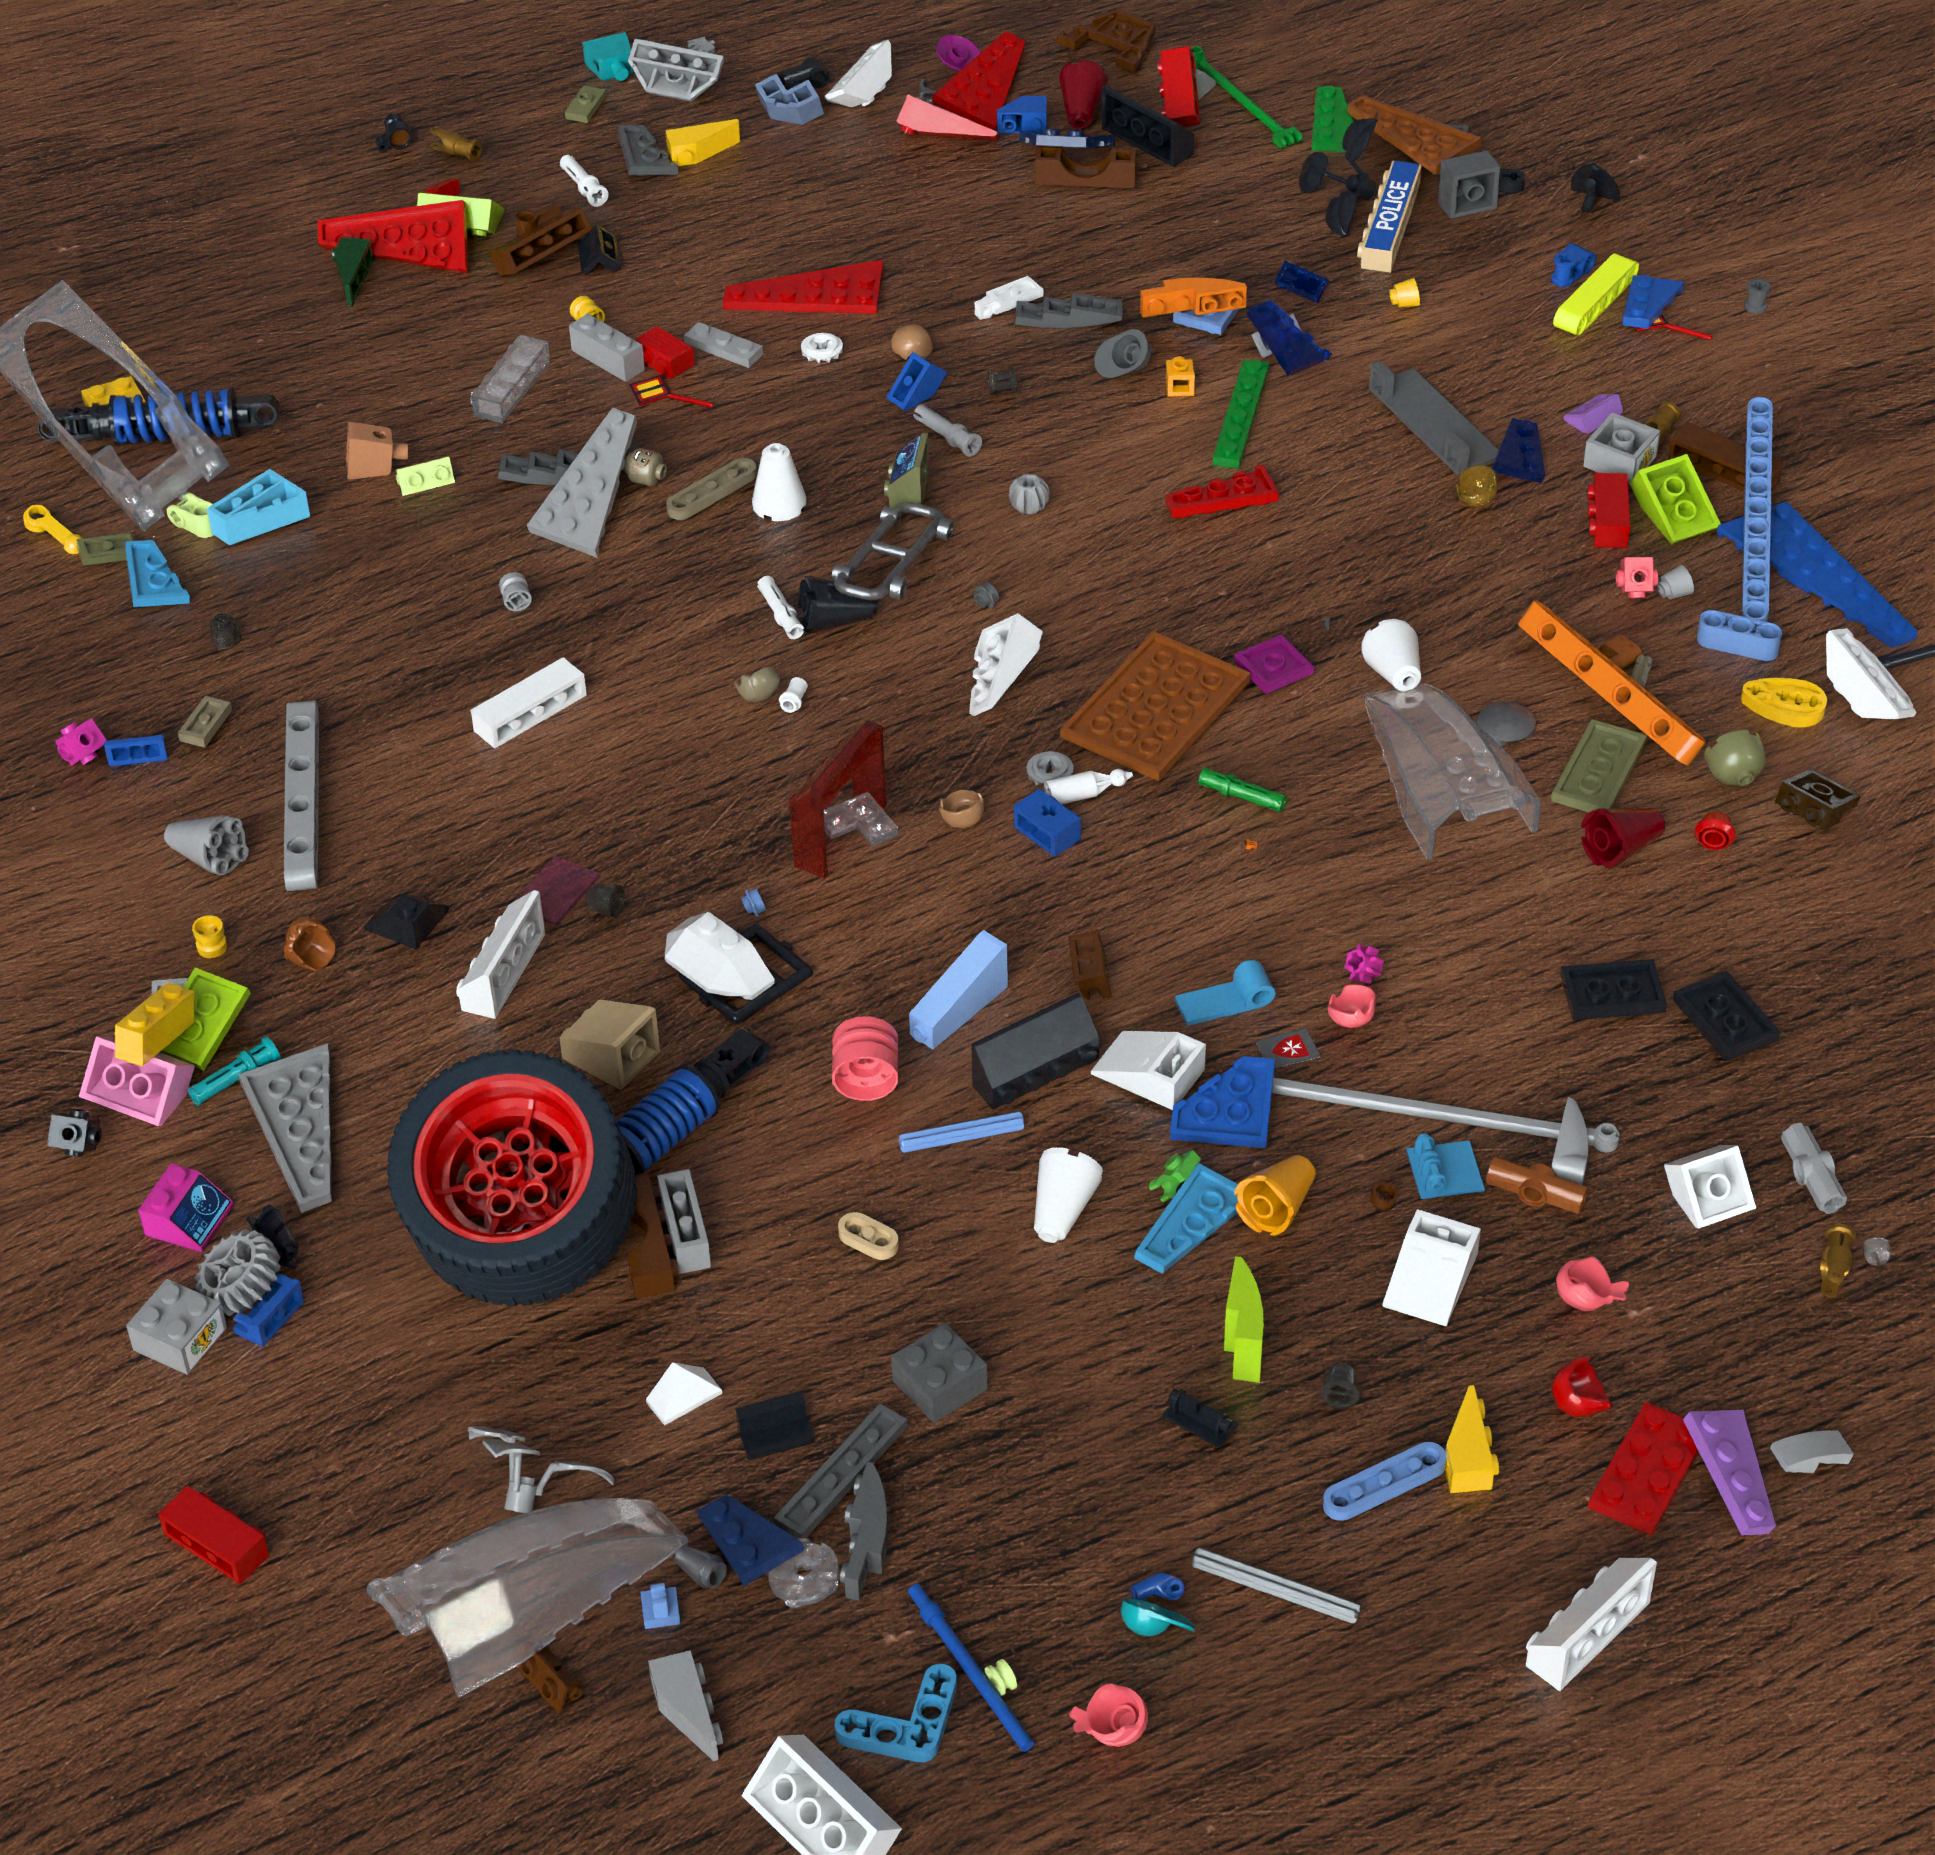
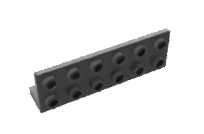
M1380 360L1371 363L1369 390L1458 477L1503 459V453L1415 369L1394 376L1392 370L1388 369Z

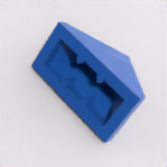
M163 735L104 741L109 766L168 760Z

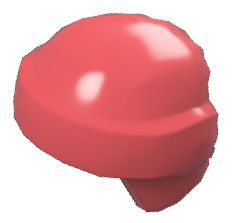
M1592 1256L1581 1260H1570L1560 1268L1556 1277L1557 1290L1562 1300L1566 1304L1584 1312L1593 1311L1604 1304L1612 1303L1614 1300H1626L1625 1292L1629 1288L1627 1281L1611 1283L1610 1277L1602 1263Z
M1114 1684L1101 1686L1094 1693L1086 1711L1074 1706L1069 1713L1070 1718L1076 1721L1073 1725L1076 1733L1086 1731L1088 1734H1092L1098 1741L1108 1746L1116 1747L1129 1745L1138 1740L1145 1731L1148 1722L1147 1707L1141 1696L1128 1687Z

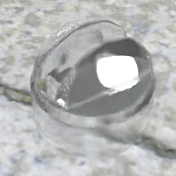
M1884 1238L1866 1240L1863 1243V1253L1866 1261L1874 1266H1878V1261L1885 1264L1891 1254L1890 1242Z

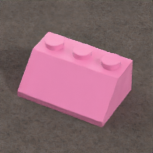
M96 1036L79 1097L156 1126H162L186 1097L195 1065L159 1052L142 1067L115 1058V1037Z

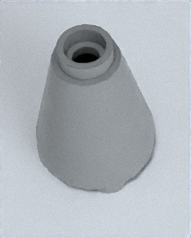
M220 815L180 820L170 823L164 832L165 842L173 850L213 874L225 875L232 872L248 856L249 851L246 846L245 832L239 818Z

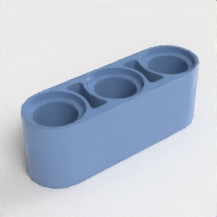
M1707 610L1700 615L1697 632V642L1705 648L1763 661H1771L1777 658L1782 637V629L1774 623L1716 610Z

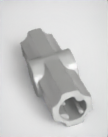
M1802 1123L1792 1124L1787 1130L1782 1132L1781 1140L1793 1161V1172L1796 1181L1801 1186H1807L1820 1211H1824L1826 1214L1835 1213L1839 1208L1846 1205L1847 1196L1835 1176V1165L1832 1156L1828 1151H1821L1808 1126H1804Z

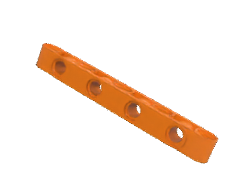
M1536 600L1532 602L1517 624L1671 756L1689 766L1706 743V740L1552 610Z

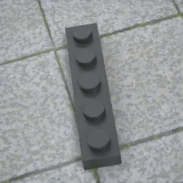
M879 1404L774 1517V1524L803 1542L854 1487L858 1474L863 1475L866 1463L871 1462L875 1464L908 1428L907 1419L886 1406Z

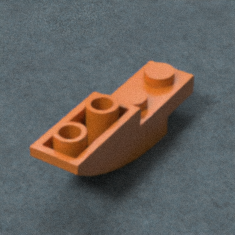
M1216 278L1163 280V287L1140 290V313L1142 317H1150L1193 310L1197 316L1246 308L1247 286L1245 283Z

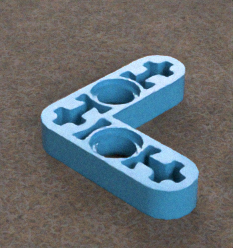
M936 1664L926 1670L910 1721L849 1709L842 1711L836 1717L834 1724L837 1741L845 1747L914 1762L931 1761L938 1753L956 1694L957 1678L954 1669L946 1664ZM940 1678L946 1679V1682H943L941 1685L940 1696L936 1695L935 1683H938ZM927 1707H936L941 1711V1714L937 1718L927 1719L921 1712ZM851 1724L857 1725V1728H854L852 1733L845 1731V1729H849ZM868 1727H870V1737H865V1733L868 1734ZM882 1730H891L897 1735L890 1742L879 1741L876 1737ZM922 1730L927 1731L928 1743H925L923 1748L916 1747V1744H919L921 1741Z

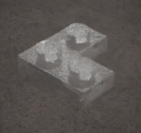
M868 792L816 814L817 823L831 840L858 829L871 846H874L898 835L897 825Z

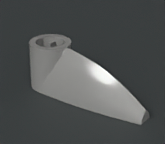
M1568 1097L1551 1169L1554 1170L1556 1177L1583 1185L1588 1161L1587 1129L1576 1101Z

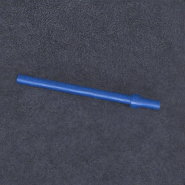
M920 1584L912 1585L908 1589V1594L919 1607V1615L928 1627L934 1628L1023 1752L1031 1749L1034 1745L1033 1740L944 1619L945 1613L939 1604L930 1600Z

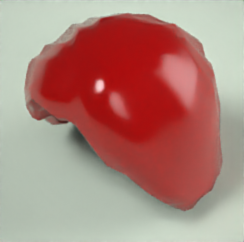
M1580 1356L1558 1370L1551 1383L1552 1397L1558 1408L1571 1417H1589L1613 1408V1404L1610 1402L1609 1396L1605 1394L1601 1381L1596 1377L1594 1367L1589 1364L1590 1357Z

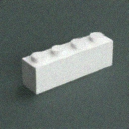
M565 658L557 660L471 709L474 732L494 749L587 696L584 674Z

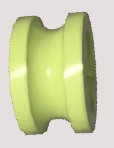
M1004 1659L998 1660L996 1667L989 1665L985 1668L986 1677L1000 1696L1005 1695L1006 1689L1014 1690L1017 1688L1015 1675Z

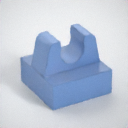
M665 1583L650 1584L651 1590L640 1591L645 1629L680 1624L676 1587L665 1588Z

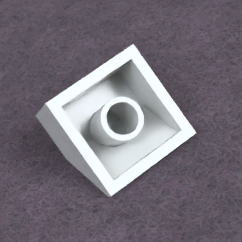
M1718 1145L1664 1164L1672 1195L1695 1228H1701L1756 1209L1740 1150L1736 1145Z

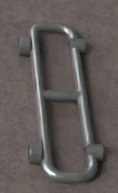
M911 502L898 504L894 508L884 506L880 516V525L846 565L835 564L832 571V580H834V585L839 592L865 600L882 599L888 593L890 598L898 600L904 598L908 584L907 578L902 577L935 535L937 539L948 542L954 528V521L946 519L940 510ZM905 513L934 519L910 549L880 542L893 525L898 526L901 515ZM871 552L901 559L883 583L876 589H868L850 584L853 573Z

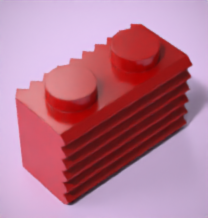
M656 325L654 329L651 328L650 331L648 330L647 333H643V335L635 339V341L643 346L644 364H647L649 367L651 366L658 374L669 377L670 380L695 365L694 348Z

